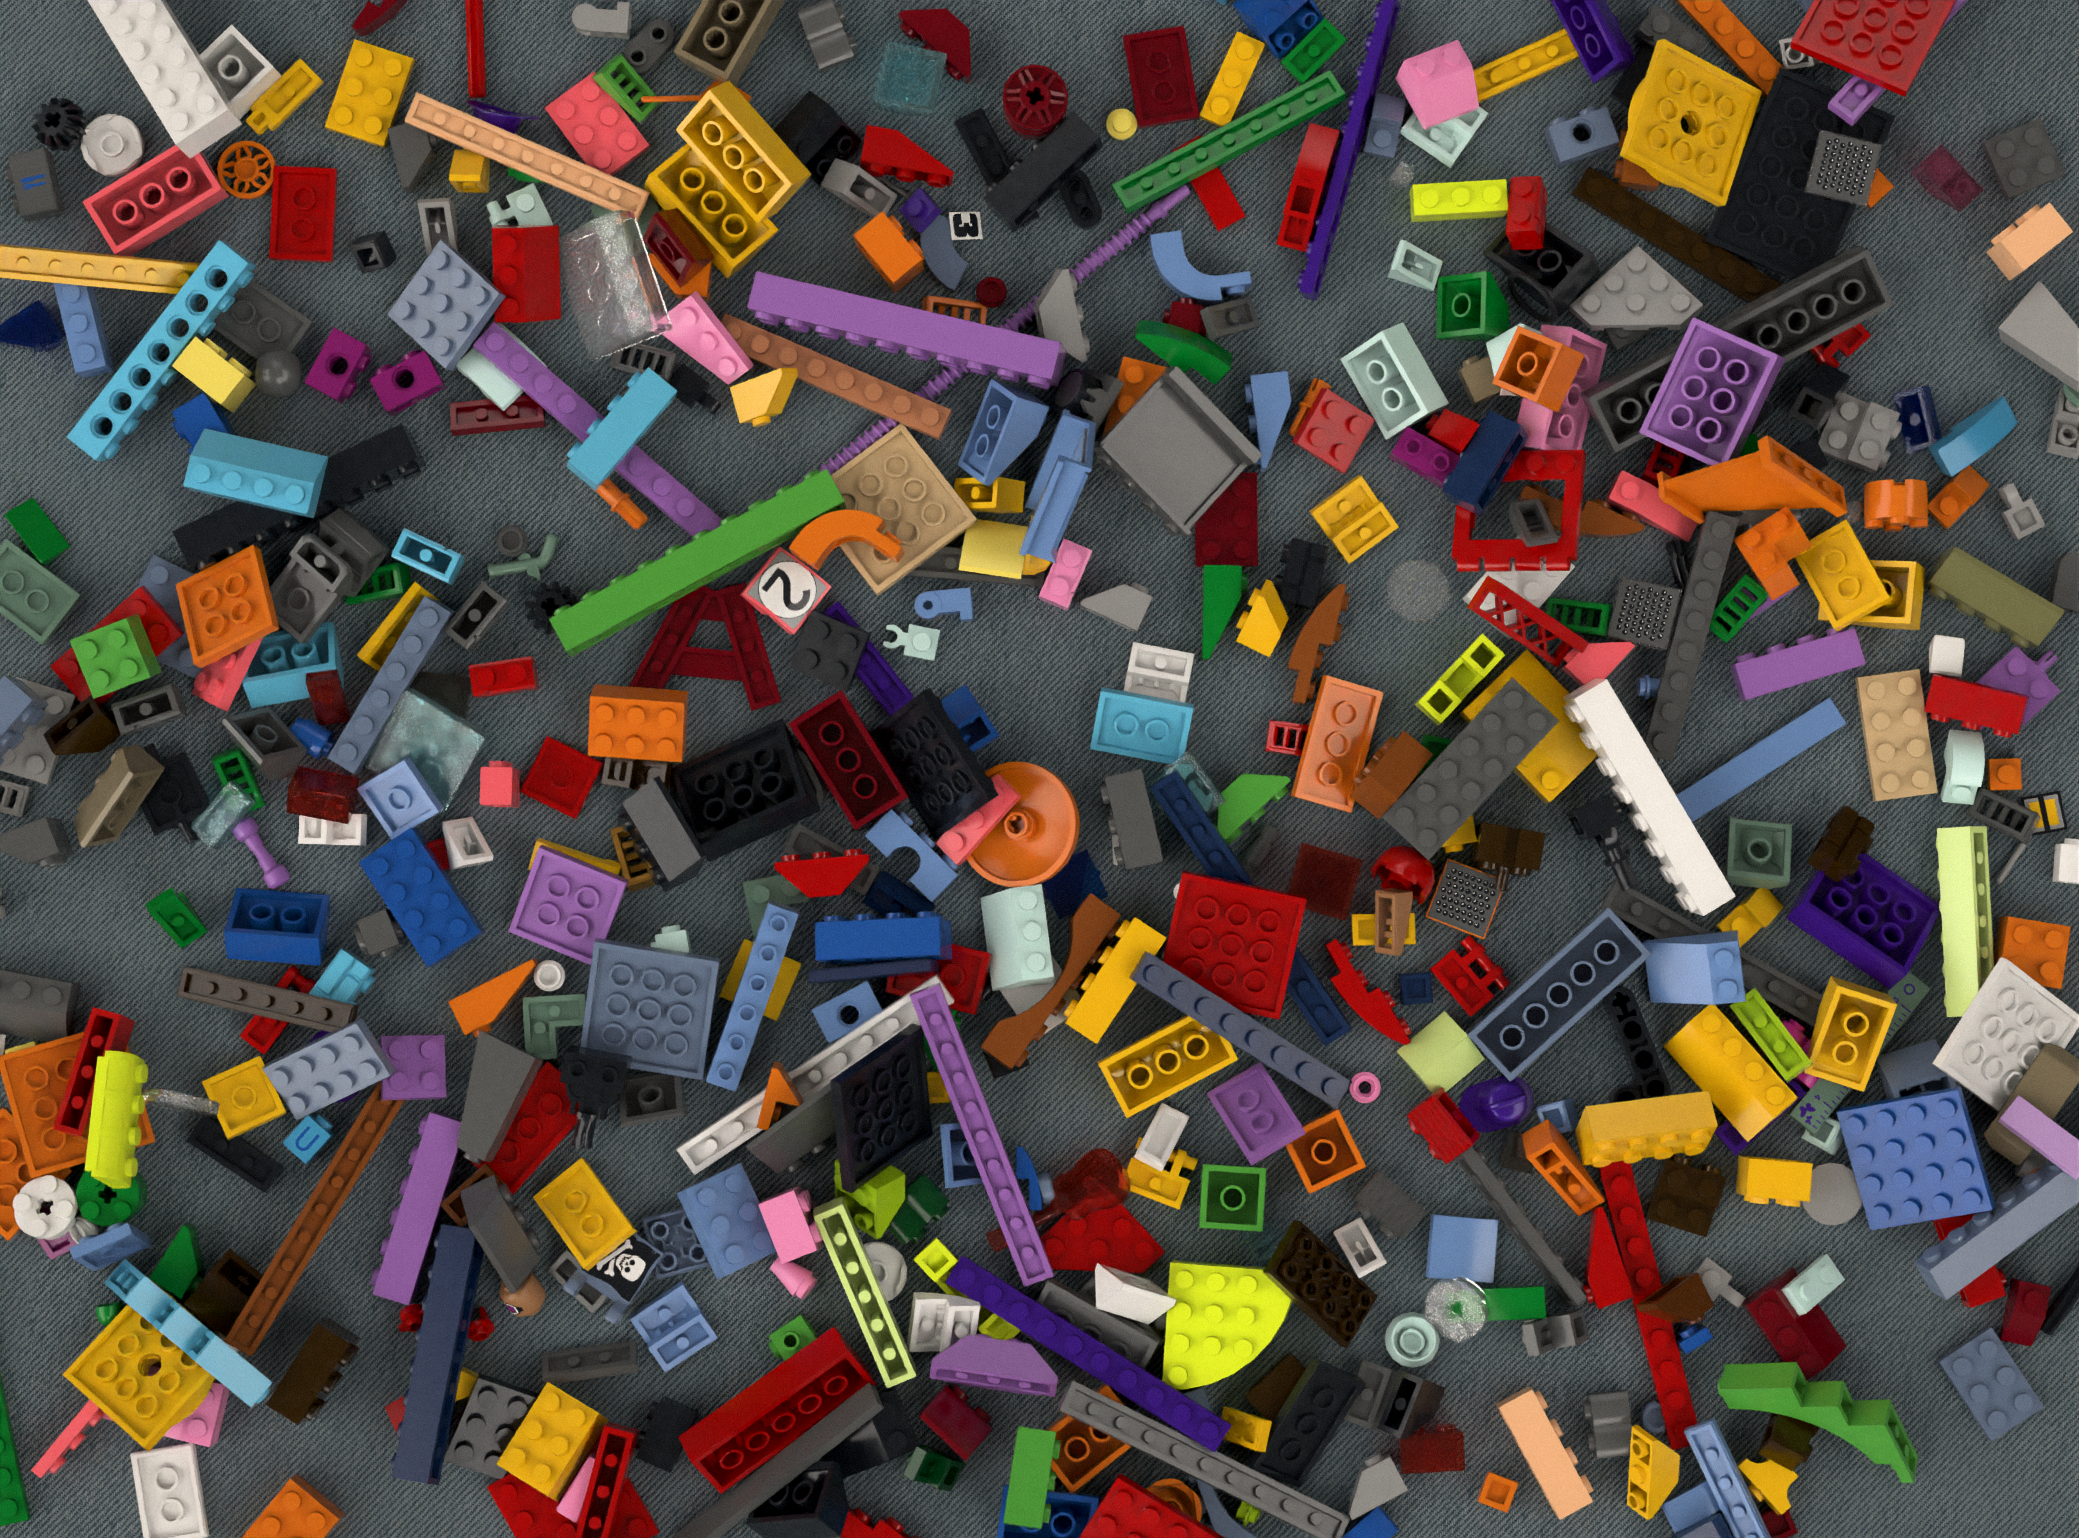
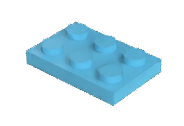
M1101 687L1090 749L1176 765L1184 759L1194 704Z

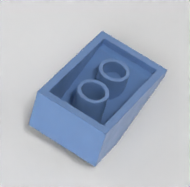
M991 378L958 465L983 485L990 486L1038 436L1041 427L1047 420L1049 406L1021 387Z
M1738 930L1643 941V945L1652 954L1645 960L1651 1002L1716 1005L1746 1001Z

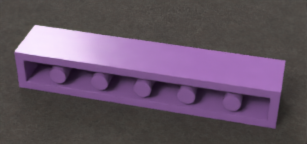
M436 1111L430 1112L428 1117L424 1116L418 1130V1134L422 1135L419 1147L414 1146L409 1158V1164L413 1165L410 1176L404 1177L399 1194L403 1195L400 1208L395 1207L391 1215L390 1225L394 1226L391 1237H385L380 1255H383L384 1259L381 1268H375L371 1279V1285L375 1286L373 1295L405 1305L414 1303L443 1211L440 1204L447 1198L460 1157L461 1149L457 1147L461 1119Z

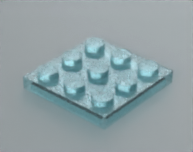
M408 686L403 690L365 767L379 774L409 756L443 806L440 812L445 814L449 811L489 734Z

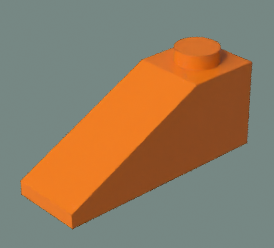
M531 959L448 1001L464 1035L473 1033L475 1038H477L481 1031L489 1032L492 1030L490 1024L500 1018L539 964L537 959Z
M1549 1119L1522 1134L1526 1158L1578 1216L1605 1201L1604 1196L1567 1140Z

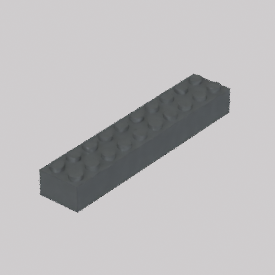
M1857 245L1716 320L1710 325L1785 358L1784 363L1893 306L1894 303L1869 250ZM1682 339L1580 393L1606 447L1611 451L1617 453L1647 437L1639 433Z

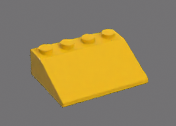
M1526 649L1459 714L1469 723L1507 681L1513 677L1559 720L1513 770L1547 804L1563 791L1597 757V754L1593 748L1588 749L1579 735V733L1583 732L1577 721L1573 723L1564 711L1563 706L1567 704L1563 697L1568 695L1569 692Z

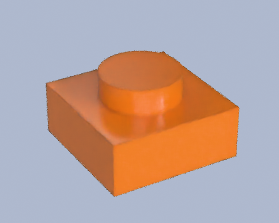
M2021 758L1986 760L1987 787L1989 791L2022 790Z
M1487 1471L1477 1501L1508 1513L1518 1482Z

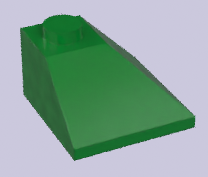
M1482 271L1438 277L1436 339L1490 341L1509 330V306L1491 272Z

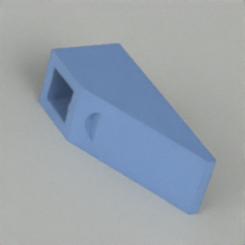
M1288 371L1250 375L1249 384H1244L1246 403H1252L1253 415H1248L1250 434H1256L1257 445L1255 447L1262 454L1254 464H1259L1260 472H1264L1267 468L1291 404Z

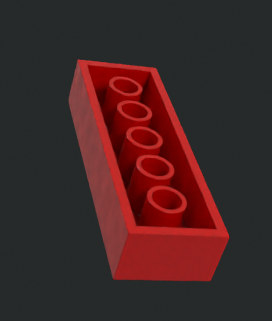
M832 1327L692 1426L678 1438L691 1463L721 1494L789 1446L870 1382L874 1386L876 1382L862 1358L839 1331Z

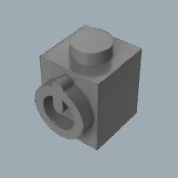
M384 909L356 920L358 927L354 928V934L364 956H376L379 954L380 959L398 953L396 947L404 944L402 937L406 936L397 920H394L390 909Z

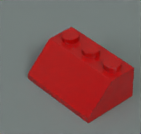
M559 225L494 226L492 228L493 284L506 295L494 312L495 323L562 319Z

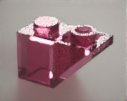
M1942 144L1911 172L1932 196L1958 212H1961L1984 191Z

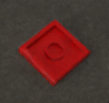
M547 736L519 792L577 820L604 763Z

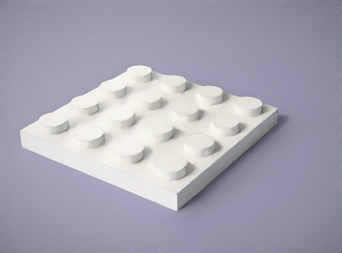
M2000 957L1932 1064L1995 1111L1999 1112L2045 1043L2059 1045L2063 1049L2066 1048L2079 1027V1014L2012 962Z

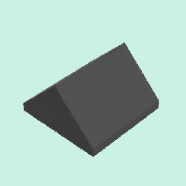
M655 1072L630 1075L627 1088L623 1093H619L622 1127L688 1115L682 1077Z

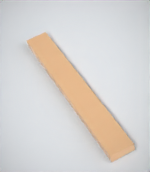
M416 92L404 120L407 124L638 222L650 192L418 92Z

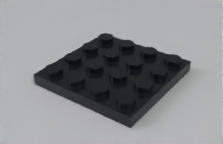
M930 687L918 694L870 732L911 798L909 800L934 839L943 835L946 831L962 822L999 795L994 788L993 781L986 776L977 762L975 753L968 748L960 735L957 725L951 721L943 709L941 700L933 693Z
M912 1023L830 1080L842 1190L853 1193L933 1134L922 1026Z

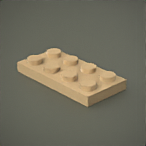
M1915 669L1855 678L1873 802L1938 793L1926 712H1924L1925 703L1920 670Z

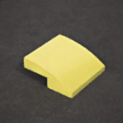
M977 519L978 522L965 531L959 570L1021 579L1025 556L1020 555L1019 551L1028 526Z

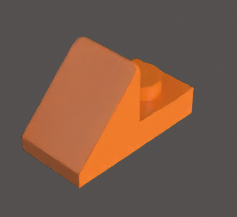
M1969 465L1958 472L1928 503V513L1943 528L1948 529L1971 505L1979 500L1990 484Z
M774 1061L756 1127L763 1130H768L772 1122L777 1123L779 1120L782 1105L777 1104V1101L794 1106H800L803 1103V1098L781 1062Z

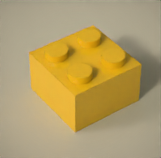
M1738 1155L1736 1193L1743 1195L1744 1201H1749L1750 1203L1769 1204V1198L1776 1199L1775 1203L1783 1206L1800 1207L1801 1201L1810 1202L1813 1164L1800 1160Z

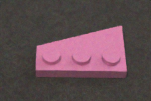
M697 291L651 325V327L728 385L754 366Z

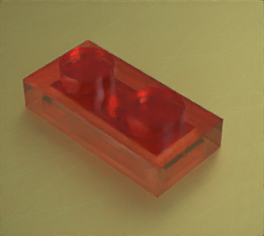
M338 670L306 673V685L318 724L327 725L349 722L350 711Z

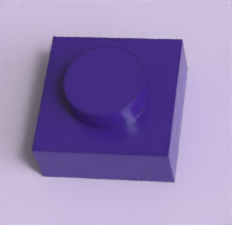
M921 188L899 210L911 226L920 233H923L942 212L931 196Z

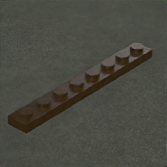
M1588 167L1571 194L1574 198L1746 303H1750L1782 286L1726 250L1705 242L1703 236Z

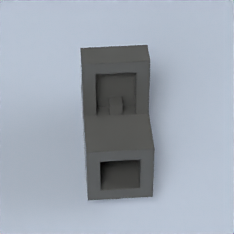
M1583 1308L1548 1314L1546 1318L1529 1319L1522 1325V1341L1527 1348L1529 1357L1541 1355L1556 1348L1576 1346L1590 1339Z

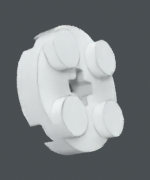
M52 1175L38 1177L28 1182L20 1190L19 1194L14 1197L12 1204L15 1209V1220L20 1229L29 1236L45 1240H54L65 1235L74 1226L76 1221L74 1217L77 1213V1208L79 1209L76 1201V1191L73 1187ZM45 1201L48 1203L53 1201L49 1215L45 1213L40 1214L41 1205Z

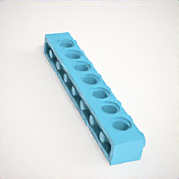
M219 240L71 430L67 438L96 461L105 462L106 459H112L120 450L121 445L119 443L123 437L132 434L140 423L138 418L144 410L148 411L156 404L159 398L157 396L158 392L163 386L170 385L176 378L178 372L172 367L174 362L195 336L200 339L202 336L206 337L211 333L216 325L214 320L220 312H226L234 303L235 298L233 296L238 289L246 287L254 276L252 271L256 265L228 242ZM224 271L227 275V282L223 287L219 288L216 285V276ZM205 296L208 300V306L206 310L199 312L196 306L197 301L200 297ZM186 320L189 330L185 336L181 337L178 334V325ZM167 345L170 355L167 360L162 362L158 353L162 346ZM147 369L150 372L151 379L147 385L143 386L140 383V374ZM128 394L131 397L132 403L130 408L124 411L121 407V399L124 395ZM109 418L113 427L112 431L105 435L102 431V423Z

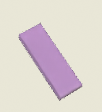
M2018 1095L1998 1122L2077 1181L2079 1178V1140Z

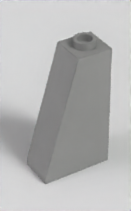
M2038 281L1998 328L2000 339L2079 393V327L2044 284Z

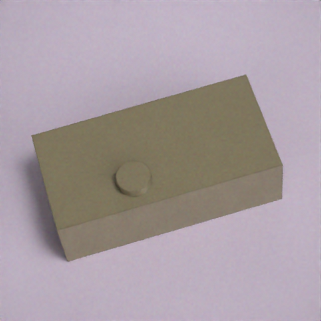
M703 0L673 52L681 63L721 84L730 81L736 87L785 0Z

